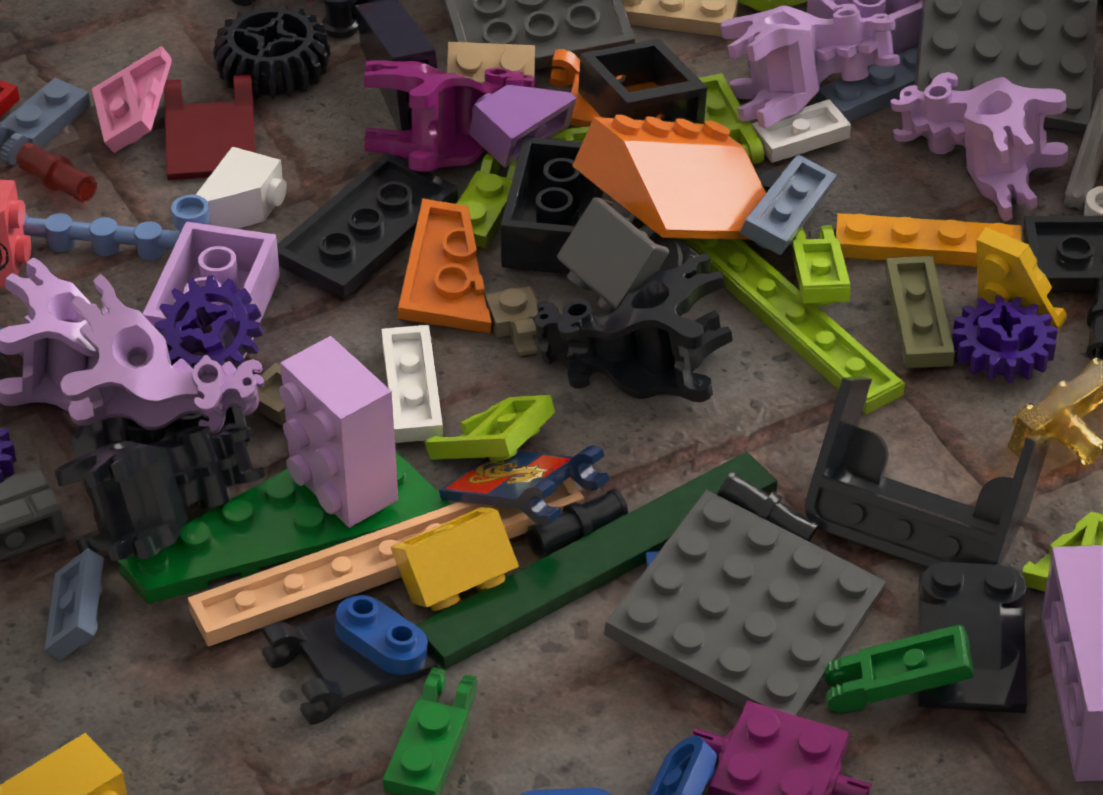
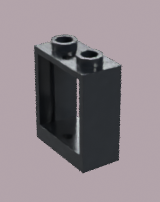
M660 39L580 53L578 92L602 118H614L615 115H624L633 120H645L646 117L656 118L662 114L660 120L664 122H675L676 119L680 118L695 124H704L707 86ZM623 75L620 79H616L617 76ZM652 81L658 86L629 92L625 88L626 86Z

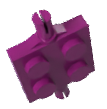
M747 700L736 726L726 737L699 730V728H695L691 735L700 736L716 752L718 758V767L709 784V795H870L872 783L841 775V762L849 746L850 732Z

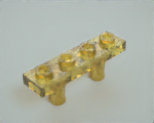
M1095 358L1083 368L1078 377L1069 383L1066 380L1059 382L1053 387L1047 397L1037 405L1033 403L1025 405L1012 421L1014 430L1007 447L1020 458L1027 437L1045 435L1051 437V440L1057 439L1072 451L1085 466L1097 460L1103 453V438H1100L1081 418L1103 403V360Z

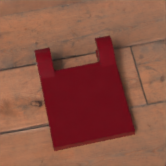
M251 75L234 76L235 100L232 102L184 105L181 79L166 80L164 103L168 180L210 177L232 147L256 153Z

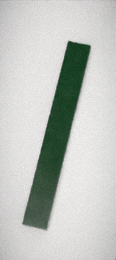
M746 451L506 577L503 583L490 589L485 588L416 624V626L425 633L429 652L444 669H447L646 563V552L660 551L704 492L708 490L717 495L723 482L732 471L769 495L773 491L777 493L778 480Z

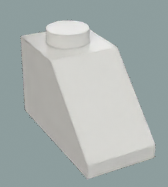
M232 147L196 194L202 196L208 202L210 213L209 225L239 229L264 222L274 207L282 204L286 195L287 184L282 177L281 160Z

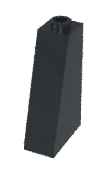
M381 0L355 5L360 46L367 61H418L438 69L435 48L399 0ZM379 88L397 130H412V108L409 107V92Z

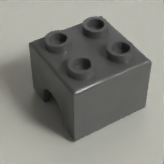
M595 197L558 253L557 258L570 269L567 274L568 279L587 291L593 289L600 295L597 304L610 314L618 309L629 292L641 285L657 271L674 269L689 259L698 256L695 251L679 238H662L632 213H630L628 218H625L612 208L613 202Z

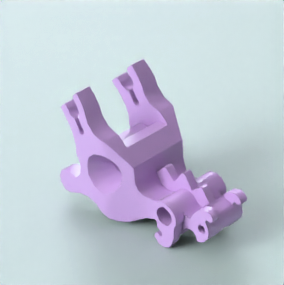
M854 4L835 6L833 19L818 18L789 6H779L768 11L728 19L720 25L723 39H738L728 45L729 58L736 59L748 54L751 78H739L729 83L736 98L753 99L737 108L738 118L745 122L758 119V125L763 128L770 127L787 116L799 113L818 93L821 82L830 74L841 73L842 80L857 81L868 77L867 66L876 64L887 67L900 64L899 55H894L891 30L895 29L894 19H889V15L878 13L868 18H861L860 11Z
M946 72L937 75L931 84L925 88L924 92L919 91L915 85L908 86L900 91V100H890L891 109L895 112H901L903 130H893L895 141L908 142L919 136H924L928 139L929 150L936 154H946L955 149L956 144L963 145L966 148L967 170L981 195L996 204L998 214L1004 222L1013 219L1011 198H1015L1017 205H1023L1028 210L1038 207L1037 196L1028 186L1029 173L1036 168L1058 167L1068 162V146L1062 142L1047 143L1046 130L1043 128L1046 114L1056 115L1066 111V94L1061 90L1021 87L1011 83L1004 77L987 81L971 90L956 91L952 90V87L958 86V77L954 73Z
M33 257L26 262V275L29 278H21L13 273L5 278V288L24 302L29 315L25 317L24 324L8 326L0 330V352L5 355L19 353L23 358V377L0 380V403L4 406L49 403L69 411L68 407L72 401L63 396L60 386L63 377L71 372L93 369L99 359L97 351L80 333L79 329L87 322L72 307L71 302L79 295L87 303H91L73 283L58 279L50 273L41 261Z
M101 273L93 281L98 292L103 295L101 298L103 315L96 304L87 303L79 295L71 302L72 307L87 322L79 329L81 335L99 354L98 363L93 369L71 372L65 375L60 383L63 396L72 401L68 407L71 420L78 426H87L107 418L120 416L132 419L146 430H158L168 426L181 416L203 414V417L208 418L209 421L200 420L199 426H210L213 435L218 433L223 427L225 412L229 407H240L244 415L251 414L258 407L257 387L262 388L265 384L262 376L253 374V372H262V365L259 361L254 359L245 361L236 369L230 361L221 366L217 361L211 360L209 356L205 355L194 366V369L183 359H179L171 366L166 339L139 310L126 307L116 297L113 287Z

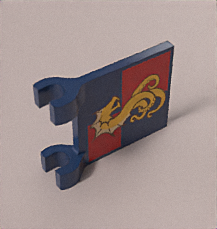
M588 446L574 457L518 451L515 456L504 461L492 462L488 457L441 488L439 493L441 499L517 508L524 512L533 522L540 525H548L562 515L560 507L548 506L543 500L556 491V486L571 477L582 488L594 491L607 483L609 476L608 473L596 472L591 464L593 465L604 457L603 449L599 446Z

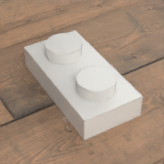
M830 99L806 106L799 113L787 116L767 128L760 127L758 122L752 123L754 130L761 140L764 154L771 163L849 139L851 124Z

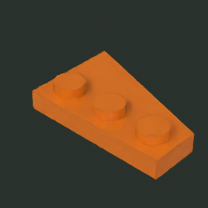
M422 199L398 305L397 319L487 334L491 333V318L489 309L486 306L485 288L479 271L476 256L477 248L468 206Z

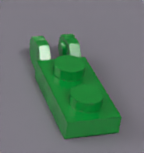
M959 624L860 649V653L841 657L839 660L828 661V664H825L824 682H827V685L832 687L830 690H827L826 704L827 708H830V711H834V713L854 712L862 710L868 702L875 703L974 678L969 639L964 626Z
M435 667L431 669L424 683L422 698H417L383 777L384 792L397 795H440L469 725V712L477 692V677L464 674L456 690L454 704L450 706L439 703L446 686V670Z

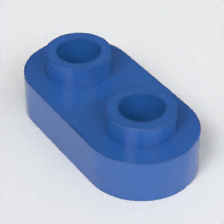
M352 596L343 600L338 605L335 618L336 635L341 641L388 673L396 675L414 673L424 665L428 641L425 633L419 627L378 599L370 596Z
M691 736L682 740L664 758L648 795H702L706 784L711 780L715 772L716 752L700 736Z

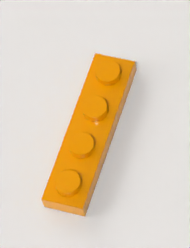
M837 213L836 238H839L844 258L886 261V258L933 256L934 264L977 267L976 240L985 227L1022 241V225Z

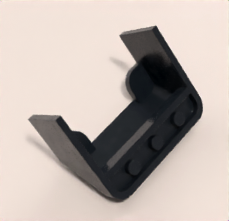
M864 376L842 378L805 500V512L808 519L818 523V529L927 567L940 562L1001 565L1029 511L1051 437L1045 435L1027 437L1014 477H998L988 481L979 493L976 506L972 507L883 477L889 457L887 445L877 433L858 427L872 379Z

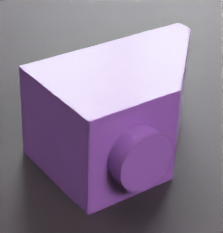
M506 85L493 94H484L477 100L472 108L473 116L468 134L502 166L507 167L518 160L524 136L551 139L569 127L576 97L570 92Z

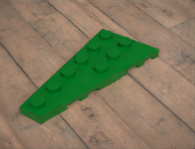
M396 452L398 501L349 528L334 513H327L320 505L317 496L306 485H298L291 477L287 468L232 498L229 502L219 505L184 524L176 542L158 552L157 555L149 559H139V556L136 555L118 561L120 575L143 600L150 604L207 589L211 580L239 573L242 579L259 573V567L282 561L287 563L452 504L448 500L441 499L440 493Z

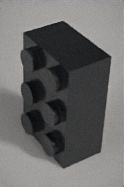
M524 136L501 222L502 267L569 273L570 269L558 260V253L592 199L597 197L607 201L611 200L607 193L572 167L583 142Z

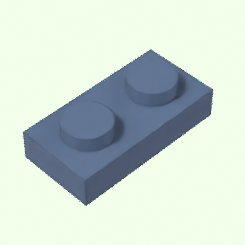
M89 548L55 573L44 651L60 661L78 647L86 646L93 639L98 628L96 616L98 600L103 589L101 577L104 558Z

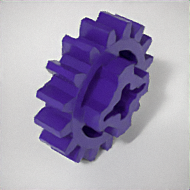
M208 275L205 286L199 287L193 278L189 279L188 292L183 294L180 290L174 288L171 291L176 300L173 306L161 304L159 307L167 319L155 322L154 327L166 339L171 366L179 359H183L194 369V366L203 357L193 355L196 352L207 354L211 360L217 361L221 366L228 361L236 366H240L245 362L242 356L246 352L257 354L259 351L252 337H259L264 334L260 323L256 322L262 316L256 304H250L253 299L245 288L237 292V287L232 279L228 278L221 287H219L213 275ZM211 302H221L225 304L218 306ZM212 324L213 331L207 333L206 327Z
M996 295L994 303L989 304L983 298L977 299L976 309L967 305L963 307L962 317L956 316L954 319L952 343L954 350L958 351L957 361L959 363L971 362L970 373L975 374L984 370L987 371V380L993 381L997 375H1003L1008 383H1013L1014 375L1020 374L1023 378L1030 380L1032 379L1033 369L1040 372L1047 370L1048 361H1053L1055 357L1058 330L1057 327L1050 326L1052 318L1050 314L1037 315L1039 305L1032 304L1025 308L1021 306V298L1015 297L1011 303L1004 302L1001 295Z

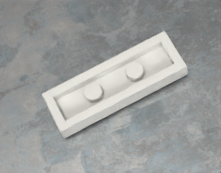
M429 325L381 329L387 386L392 391L395 443L424 441L435 435L443 437V424Z

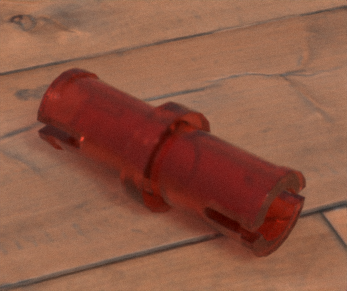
M32 142L23 145L17 153L16 162L19 164L18 167L40 178L41 183L45 187L54 191L61 190L81 203L89 201L95 195L97 190L95 177L73 167L72 162L67 157L60 154L52 155Z

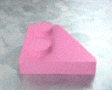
M162 46L92 88L103 140L113 153L129 144L137 142L152 129L172 62L171 56Z

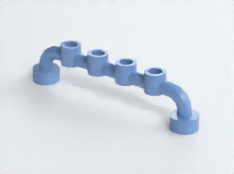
M191 194L181 196L172 203L173 225L177 230H163L158 223L151 221L143 222L137 227L119 226L115 220L107 217L98 218L92 223L74 222L69 215L62 213L51 215L47 219L30 218L25 213L23 231L24 235H29L30 238L31 236L47 237L49 248L55 252H66L75 246V240L91 241L94 253L99 256H111L119 251L120 244L136 245L137 254L141 259L156 260L164 254L165 248H174L186 222L209 225L210 213L207 200L202 196Z

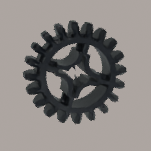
M270 4L265 9H258L253 6L252 11L249 13L239 11L237 12L236 19H226L224 27L217 30L213 55L220 79L226 81L228 88L234 89V76L251 75L252 92L256 99H259L262 95H271L273 100L276 95L280 94L291 97L292 92L295 90L307 92L308 84H318L320 75L327 73L330 42L327 40L324 24L317 22L316 15H305L303 8L291 11L288 5H284L282 8H273Z

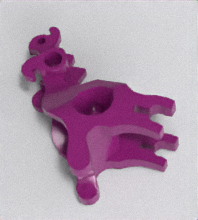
M366 61L364 73L365 88H390L409 92V107L412 108V130L400 131L366 128L364 151L387 152L391 155L409 159V168L421 172H428L442 167L472 164L485 151L468 134L474 104L484 94H493L506 85L535 88V78L524 74V71L491 68L485 70V81L480 83L456 73L444 72L418 61Z

